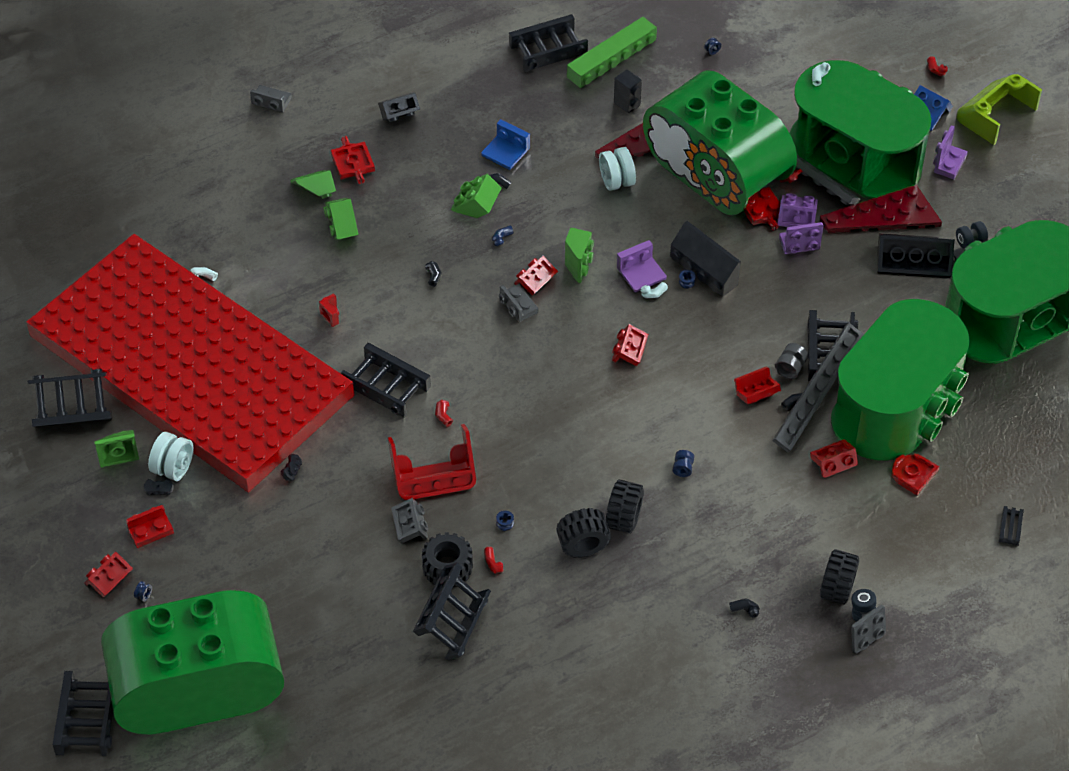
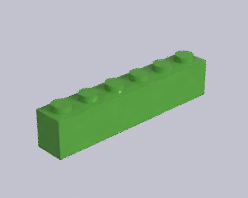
M641 17L567 64V78L579 88L590 84L597 77L602 76L611 68L627 60L631 55L656 40L657 27L646 18Z

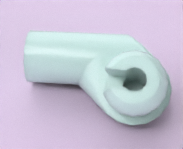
M824 62L812 70L813 85H821V77L825 76L830 70L828 63Z
M193 267L190 270L199 277L201 275L212 281H215L218 277L217 272L206 267Z
M661 282L655 289L644 285L641 288V295L644 298H659L668 289V286L664 282Z

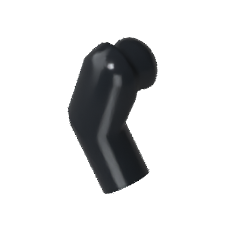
M802 393L789 396L781 403L782 407L785 410L791 408L796 404Z

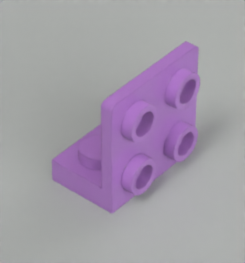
M952 125L948 131L945 130L942 143L938 142L935 150L937 154L933 164L935 165V173L954 179L966 159L968 151L951 145L955 126Z
M792 193L782 195L778 225L793 227L814 224L818 200L812 196L797 197L796 194Z
M823 223L788 227L786 232L780 233L779 239L784 254L820 249Z
M650 240L617 253V269L634 292L640 291L644 285L652 286L664 281L667 277L652 257L653 244Z

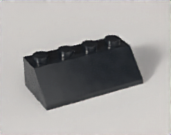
M684 222L671 243L670 257L675 262L680 263L686 270L693 271L701 282L706 283L714 292L724 297L739 284L741 261L690 222Z
M879 233L877 271L952 276L955 239Z

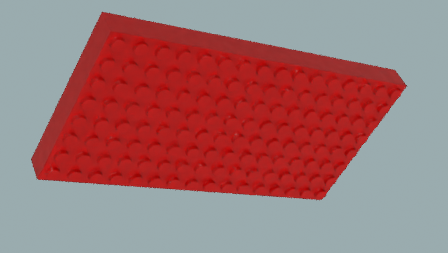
M136 234L131 235L26 322L29 335L82 374H91V370L102 369L103 372H107L108 376L101 377L104 390L163 432L174 434L177 438L183 437L191 440L194 447L193 453L248 493L354 397L353 382Z

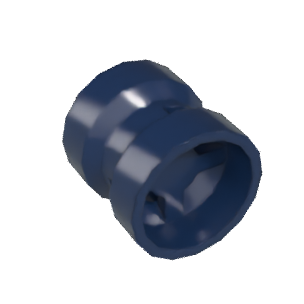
M688 450L677 451L672 469L673 473L679 477L690 476L695 458L694 454Z

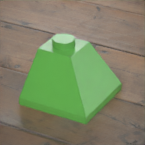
M322 170L290 179L292 184L322 198L332 196L331 192L336 191L330 170Z
M133 430L114 433L95 441L100 467L139 460Z

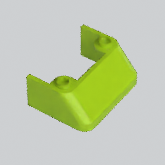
M1018 74L1009 75L993 81L959 108L956 119L995 145L1000 123L988 116L991 113L992 106L1009 93L1036 111L1039 106L1042 89Z

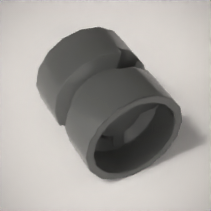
M789 343L775 363L776 371L784 378H796L801 367L808 359V352L799 344Z

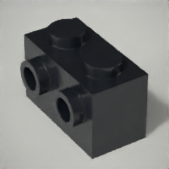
M626 69L614 79V103L627 113L637 109L641 105L642 80Z
M409 93L378 103L383 120L388 119L389 122L398 120V116L404 114L405 117L415 115V111L420 110L416 93Z

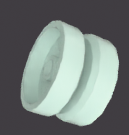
M626 147L615 149L614 154L611 151L599 154L601 176L609 191L619 189L621 184L624 187L635 185V166L632 156Z
M162 432L151 449L148 463L149 471L160 476L165 474L167 478L179 481L185 475L191 463L194 449L193 442L183 437L177 438L176 435L169 432Z

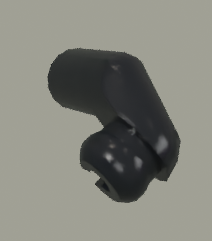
M499 173L489 175L497 184H500L505 189L511 184V181Z
M430 261L426 263L425 269L432 274L428 284L435 287L442 272L435 261Z
M748 598L729 602L732 612L744 609L752 618L760 614L758 604Z

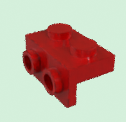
M767 366L734 379L737 396L747 404L755 403L762 398L773 396L781 391L780 384L771 378L770 369Z

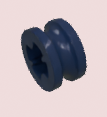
M714 37L710 38L705 43L704 49L710 55H714L721 49V43Z
M683 270L680 272L679 284L681 287L691 288L695 285L696 275L693 271Z
M506 510L499 512L496 516L497 527L503 531L512 529L514 526V515ZM503 519H508L507 523H503Z
M143 581L139 582L135 588L134 597L136 599L140 598L143 602L147 601L152 592V585H146Z

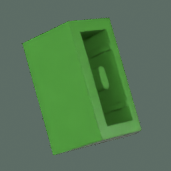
M488 174L481 177L477 176L474 180L466 181L460 187L461 191L455 197L451 210L474 218L484 216L490 212L502 188Z
M570 227L565 240V266L575 280L581 283L583 276L586 277L588 274V263H592L594 252L591 251L593 250L594 240H592V232Z

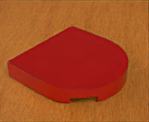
M919 454L901 455L893 463L892 476L899 485L918 495L939 471L940 466Z

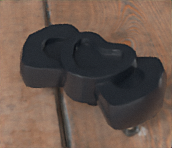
M288 455V463L281 470L283 479L287 481L295 479V475H297V471L302 465L299 455Z
M148 479L143 486L147 495H170L174 489L170 479L164 482H154Z

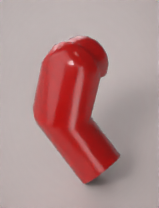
M933 56L927 59L930 72L938 76L946 74L948 71L946 65L941 64L938 66Z
M440 400L436 404L435 416L446 427H449L453 423V419L446 414L447 407H450V404L446 400Z
M486 547L484 549V557L490 571L494 574L502 573L503 563H496L493 548Z

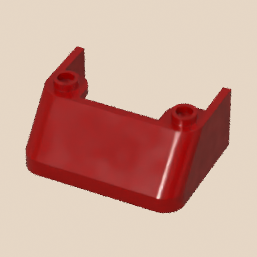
M461 424L464 443L457 444L451 448L450 461L412 468V462L408 456L396 454L395 443L392 437H388L393 473L398 493L402 499H418L468 490L476 484L470 434L465 424Z

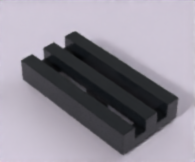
M1004 506L999 542L1019 546L1024 509L1017 511L1014 507L1008 509V506ZM1008 514L1011 515L1008 538H1004L1006 518ZM1015 516H1018L1015 540H1013L1012 534Z

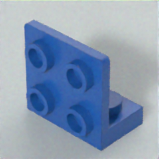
M921 85L914 94L929 109L931 114L930 131L934 129L943 112L947 111L950 113L953 108L948 99Z
M500 119L497 122V136L481 152V155L510 170L530 149V133Z

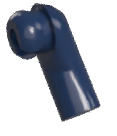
M512 226L498 229L494 233L492 241H494L495 246L504 244L503 237L514 234Z

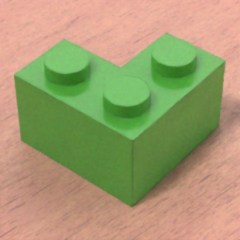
M342 198L325 202L326 207H323L324 215L332 222V225L329 226L331 236H335V239L338 240L359 235L351 199Z

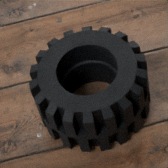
M620 479L617 480L613 486L606 512L608 528L632 533L638 522L642 507L643 485Z
M583 508L565 515L557 523V535L562 550L567 556L581 558L596 554L598 551L603 550L611 540L605 516L598 509Z
M445 532V535H441V533L436 534V538L433 536L429 538V542H426L424 548H422V567L429 582L433 581V585H435L444 566L452 564L442 563L438 560L444 557H452L457 559L452 563L457 562L462 566L459 573L460 578L467 581L473 568V554L470 543L465 541L463 536L458 537L456 533L449 535V532Z
M837 549L831 552L820 589V597L822 599L843 605L848 602L858 570V555Z

